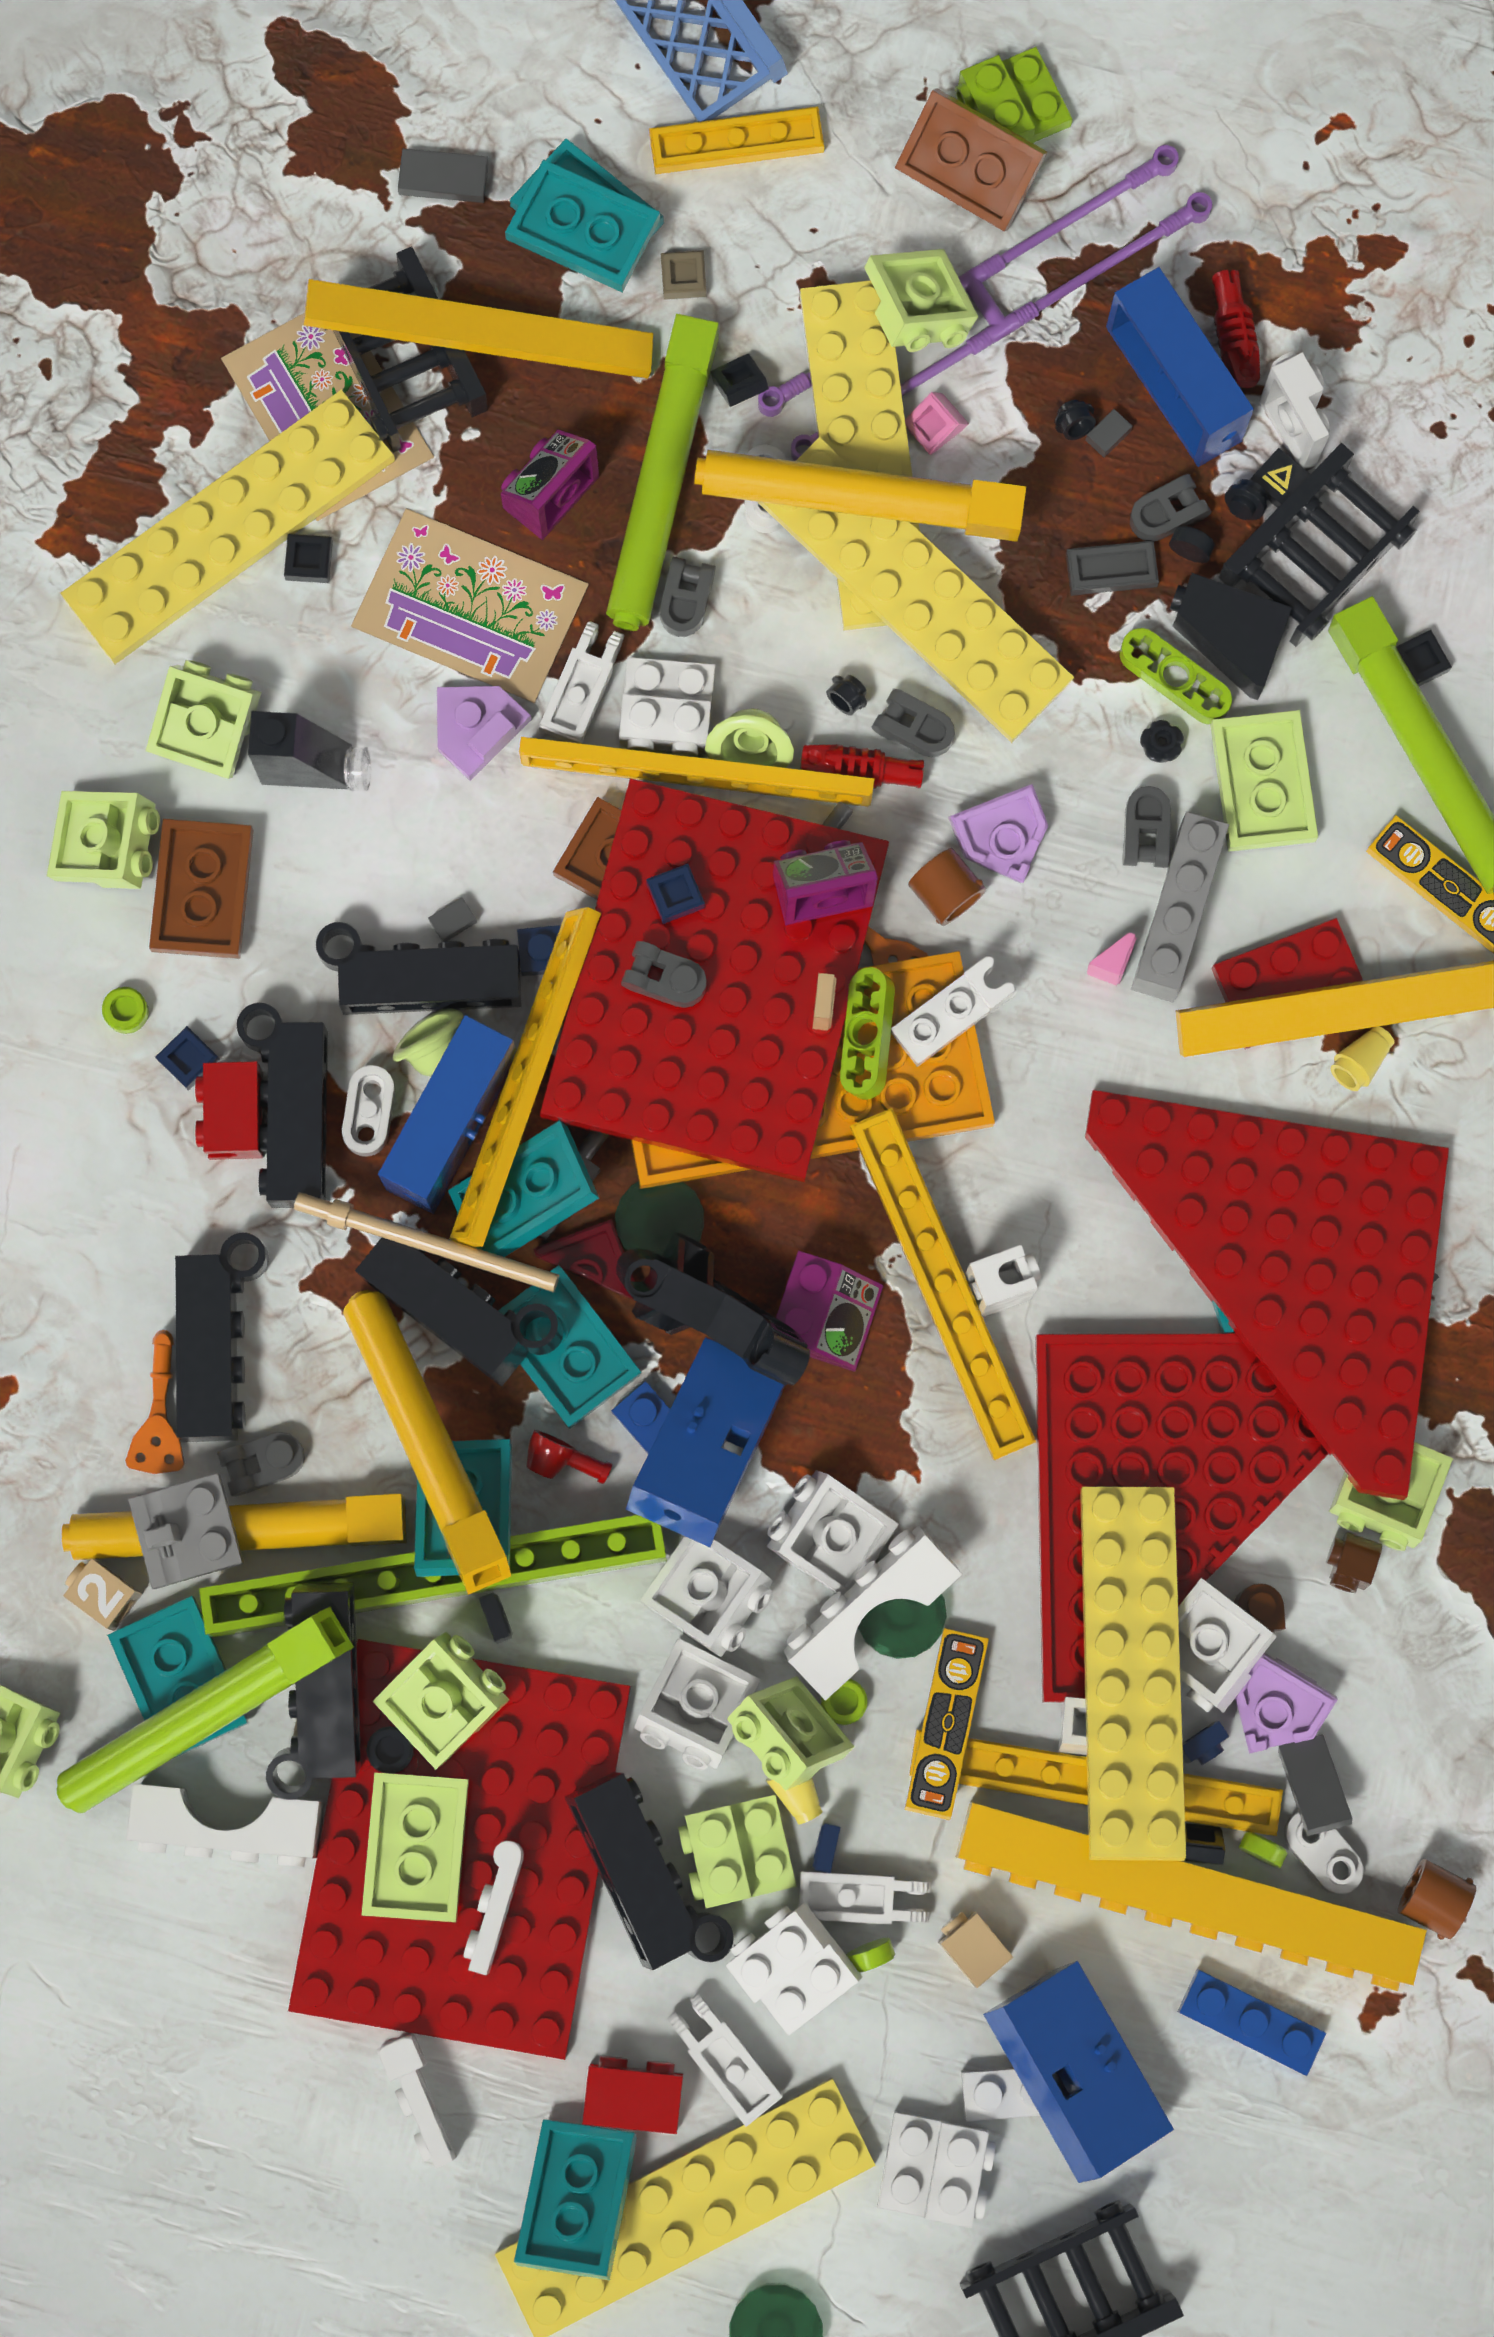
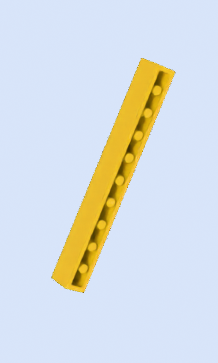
M969 1803L955 1856L965 1860L964 1870L990 1877L992 1868L1010 1873L1008 1882L1036 1889L1037 1881L1056 1885L1053 1895L1081 1902L1082 1894H1088L1101 1898L1099 1908L1126 1915L1128 1906L1146 1911L1144 1920L1167 1927L1172 1926L1173 1919L1191 1923L1189 1933L1217 1940L1218 1932H1223L1236 1936L1235 1946L1262 1953L1264 1944L1282 1949L1281 1959L1306 1966L1309 1957L1327 1962L1325 1971L1352 1979L1355 1970L1372 1974L1370 1984L1395 1991L1399 1990L1400 1982L1414 1986L1427 1931L1422 1928L1183 1861L1089 1860V1835L976 1803Z

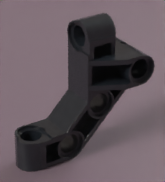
M674 1231L662 1255L649 1249L634 1248L629 1249L620 1256L616 1264V1274L627 1292L636 1301L632 1308V1313L637 1319L662 1329L670 1335L692 1327L740 1356L750 1369L785 1386L787 1384L792 1386L799 1381L810 1358V1350L807 1348V1343L793 1328L713 1278L715 1256L705 1245L683 1233ZM645 1265L650 1266V1272L646 1279L641 1282L631 1281L632 1272L636 1268Z

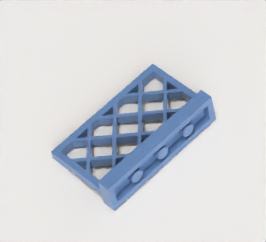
M614 0L698 122L713 120L770 79L773 83H776L788 74L782 56L743 0H708L705 16L683 13L686 0H678L676 12L654 9L656 0H648L647 8L631 6L626 0ZM713 10H715L720 19L712 18ZM637 16L644 17L643 25ZM652 18L674 21L670 41L651 38L649 30ZM681 22L703 25L699 45L677 42ZM710 26L729 30L731 37L728 50L706 47ZM736 43H738L743 52L735 51ZM660 49L667 50L666 58L664 57ZM675 51L697 54L693 74L680 73L673 70L672 63ZM704 55L726 59L722 79L700 76ZM733 60L751 62L757 71L755 75L745 82L729 80ZM682 82L691 83L689 91ZM698 84L720 87L717 101L702 111L695 101ZM727 89H733L732 91L726 94Z

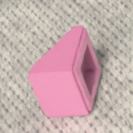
M931 392L905 419L906 428L929 455L936 452L969 424L942 393Z
M1129 932L1093 959L1088 965L1087 974L1116 986L1120 984L1137 939L1135 934Z

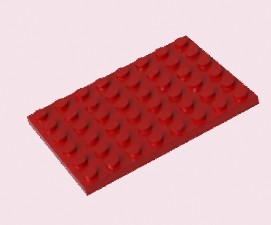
M630 778L595 910L600 912L601 915L569 1003L540 1117L556 1122L560 1120L565 1124L805 1182L846 1019L849 984L852 977L858 971L889 841ZM848 840L851 844L863 842L877 875L873 906L785 925L773 877L774 861L781 860L780 857L783 854L795 850H805L807 854L823 851L825 846L836 841ZM689 864L705 903V908L663 924L646 885V879ZM643 941L653 944L663 951L699 964L705 972L707 980L706 991L701 1001L694 1006L686 1008L676 1007L623 987L621 981L626 970H631L635 960L632 952L636 942ZM651 966L648 977L660 981L664 970ZM819 973L834 974L836 978L831 1028H828V1030L812 1029Z
M358 1639L357 1664L362 1767L356 1777L331 1779L288 2011L565 2060L599 1872L565 1800V1796L616 1772L631 1686L472 1659L483 1672L486 1669H490L502 1678L506 1685L503 1693L509 1701L436 1770L414 1747V1756L409 1766L403 1771L395 1773L469 1779L457 1922L363 1916L362 1905L374 1772L382 1773L370 1764L366 1748L374 1732L383 1727H396L373 1700L423 1650ZM514 1841L523 1848L524 1859L490 1973L483 1975L468 1970L471 1959L463 1957L471 1930L480 1932L485 1913L479 1912L477 1909L485 1883L494 1885L499 1869L493 1858L494 1850L501 1842Z

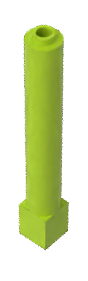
M676 314L665 357V371L606 612L613 619V624L620 629L637 631L639 626H646L650 621L705 387L708 386L710 371L712 370L718 345V322Z
M1371 596L1335 614L1328 632L1353 675L1359 672L1487 894L1494 893V814L1396 648L1398 638L1374 597Z
M331 1607L304 1620L267 1643L266 1646L61 1772L57 1778V1796L60 1802L66 1808L72 1809L77 1813H85L354 1648Z

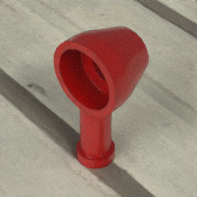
M534 1430L528 1445L526 1465L528 1469L543 1477L553 1479L567 1465L596 1478L597 1482L601 1484L605 1483L613 1466L612 1463L608 1461L602 1462L576 1450L573 1446L557 1437Z

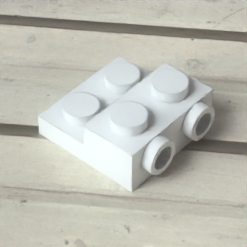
M1292 351L1282 355L1273 362L1259 401L1291 458L1308 471L1316 467L1330 435V426L1326 415L1320 408L1316 409L1324 390V380L1318 367L1314 363L1309 364L1303 352L1297 355Z
M627 657L619 730L620 747L654 752V749L671 751L672 755L697 757L698 753L707 754L705 745L710 731L715 664Z
M816 1470L812 1476L807 1474L796 1484L792 1493L796 1502L787 1515L781 1513L772 1521L767 1535L772 1539L766 1547L800 1571L816 1579L834 1593L841 1592L845 1594L856 1583L854 1578L866 1564L877 1559L899 1524L829 1474Z
M684 1536L640 1602L678 1627L695 1641L719 1657H722L726 1650L733 1652L741 1645L746 1635V1629L743 1625L752 1612L760 1613L767 1607L772 1597V1590L769 1587L773 1581L763 1571L714 1540L711 1547H708Z
M1201 1578L1178 1607L1180 1679L1191 1687L1186 1696L1206 1712H1209L1215 1706L1224 1713L1252 1677L1248 1674L1277 1636Z
M678 1638L638 1716L634 1729L640 1731L642 1741L653 1748L664 1749L666 1745H669L683 1752V1761L693 1768L706 1770L709 1765L717 1769L734 1736L732 1725L727 1718L748 1695L755 1692L761 1679Z
M805 1902L793 1911L787 1905L778 1910L764 1922L769 1928L767 1932L758 1939L751 1932L730 1949L735 1957L725 1965L754 2003L759 1999L764 2003L788 2036L854 1986L863 1977Z
M894 2111L877 2208L920 2216L926 2220L972 2228L974 2218L983 2219L987 2190L979 2189L982 2170L991 2171L996 2143L987 2141L989 2135L987 2129Z

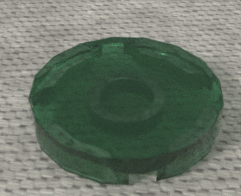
M638 1181L632 1184L620 1198L615 1213L617 1236L626 1251L641 1248L644 1250L649 1249L662 1255L674 1231L683 1233L700 1242L705 1228L704 1211L696 1192L684 1182L640 1189Z
M941 1594L929 1606L910 1599L885 1601L871 1609L861 1620L857 1629L864 1642L877 1653L893 1659L914 1658L929 1650L941 1636L947 1618L945 1599Z
M765 2283L749 2291L736 2304L729 2321V2337H823V2323L816 2305L802 2290L786 2283Z

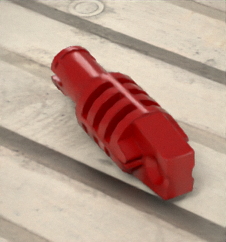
M1222 270L1212 276L1218 310L1214 316V324L1217 327L1216 335L1221 350V360L1240 388H1253L1260 381V354L1257 335L1254 331L1255 324L1252 320L1253 313L1251 308L1244 304L1239 271L1232 270L1229 276L1228 270Z
M839 744L804 745L800 763V770L874 778L873 789L881 787L882 783L921 789L924 771L922 770L924 768V760L887 757L885 752H881V749L868 750V748L864 747L859 749L856 746L843 747V745Z

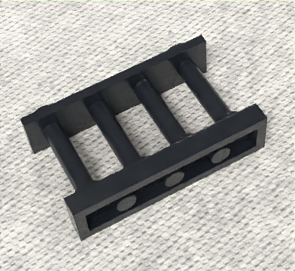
M412 246L396 253L398 270L393 272L394 277L368 287L370 289L438 299ZM333 330L374 413L373 416L369 417L371 425L378 434L380 442L387 439L393 453L401 450L397 429L455 403L459 407L465 404L472 418L488 411L486 393L464 350L430 345L431 350L370 376L361 355L390 343L394 339L361 335L352 339L349 332ZM437 366L440 370L447 367L453 379L448 382V388L396 411L388 412L379 394L380 391Z
M1343 443L1336 447L1224 563L1219 575V579L1224 584L1232 587L1241 579L1246 583L1251 581L1273 601L1292 607L1290 616L1299 623L1289 641L1295 647L1306 636L1313 641L1329 623L1326 615L1393 546L1400 550L1417 531L1412 526L1420 512L1416 507L1412 506L1398 520L1350 477L1352 472L1348 470L1354 453ZM1328 489L1334 493L1338 490L1386 532V535L1371 550L1321 508L1323 502L1319 498ZM1299 519L1305 523L1309 520L1358 563L1342 580L1338 579L1292 538L1293 532L1290 528ZM1270 549L1275 553L1280 550L1328 593L1312 611L1262 568L1264 562L1260 559Z
M1120 2200L1109 2203L1094 2212L1097 2219L996 2267H993L992 2262L989 2261L970 2269L965 2273L968 2280L960 2283V2287L966 2299L977 2293L980 2294L999 2337H1020L996 2284L1021 2272L1051 2337H1141L1183 2317L1184 2314L1176 2297L1171 2292L1163 2295L1161 2290H1155L1125 2225V2223L1139 2217L1135 2207L1130 2203L1122 2207ZM1106 2232L1111 2237L1138 2297L1135 2301L1137 2308L1121 2316L1118 2310L1112 2311L1083 2247V2243ZM1064 2252L1095 2317V2320L1092 2321L1094 2329L1079 2336L1076 2335L1075 2331H1069L1039 2265Z

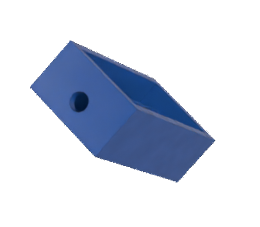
M1160 267L1116 291L1106 329L1196 465L1200 467L1241 443L1254 408Z
M466 1015L464 1016L378 1173L387 1191L434 1215L505 1084L516 1053L513 1039Z
M705 1337L634 1482L626 1510L711 1547L779 1402L785 1385L750 1369L740 1356L720 1343ZM726 1441L743 1448L741 1456L724 1449Z
M1078 1961L1056 1968L983 2014L1078 2183L1102 2178L1174 2130ZM1057 2072L1067 2089L1068 2095L1064 2096L1054 2080L1052 2074Z

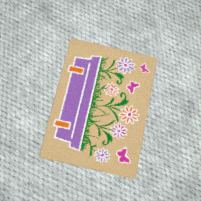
M304 313L221 358L269 441L341 389L372 427L369 417L373 416L374 413L333 330L328 329L325 331L323 328L304 326ZM350 333L352 339L361 336V334ZM371 351L361 355L370 376L383 371ZM393 387L379 392L389 413L404 407ZM414 422L397 429L401 450L393 453L387 439L383 440L393 453L395 461L317 517L316 521L327 517L434 458Z
M406 508L351 627L489 685L500 686L508 693L535 703L589 584Z

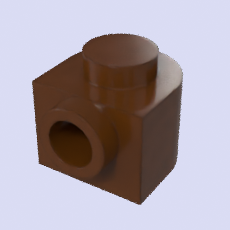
M1349 1532L1345 1533L1342 1540L1335 1537L1326 1560L1327 1564L1333 1566L1329 1577L1331 1578L1330 1585L1349 1593H1356L1358 1588L1362 1590L1368 1588L1372 1584L1381 1555L1382 1544Z
M1254 1584L1243 1589L1236 1596L1234 1603L1274 1634L1275 1631L1286 1629L1284 1602L1280 1593L1272 1586Z

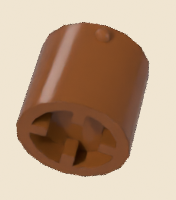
M949 848L935 856L908 883V886L941 926H945L961 916L986 892L983 881L975 876L953 848Z
M1423 1859L1414 1870L1403 1891L1398 1906V1913L1436 1932L1440 1940L1444 1938L1452 1939L1460 1929L1471 1908L1476 1894V1885L1473 1884L1472 1878L1465 1880Z

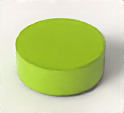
M119 987L112 990L105 997L102 1004V1015L106 1023L114 1031L129 1034L138 1031L144 1026L148 1019L149 1007L140 992L130 987Z
M849 1679L826 1701L821 1696V1706L836 1724L849 1725L858 1721L865 1713L867 1695L858 1682Z
M1250 1831L1248 1833L1245 1832L1238 1847L1250 1856L1281 1869L1288 1854L1287 1850L1282 1846Z
M881 1938L851 1950L846 1956L853 1963L857 1971L865 1972L891 1961L895 1956V1951L890 1938Z

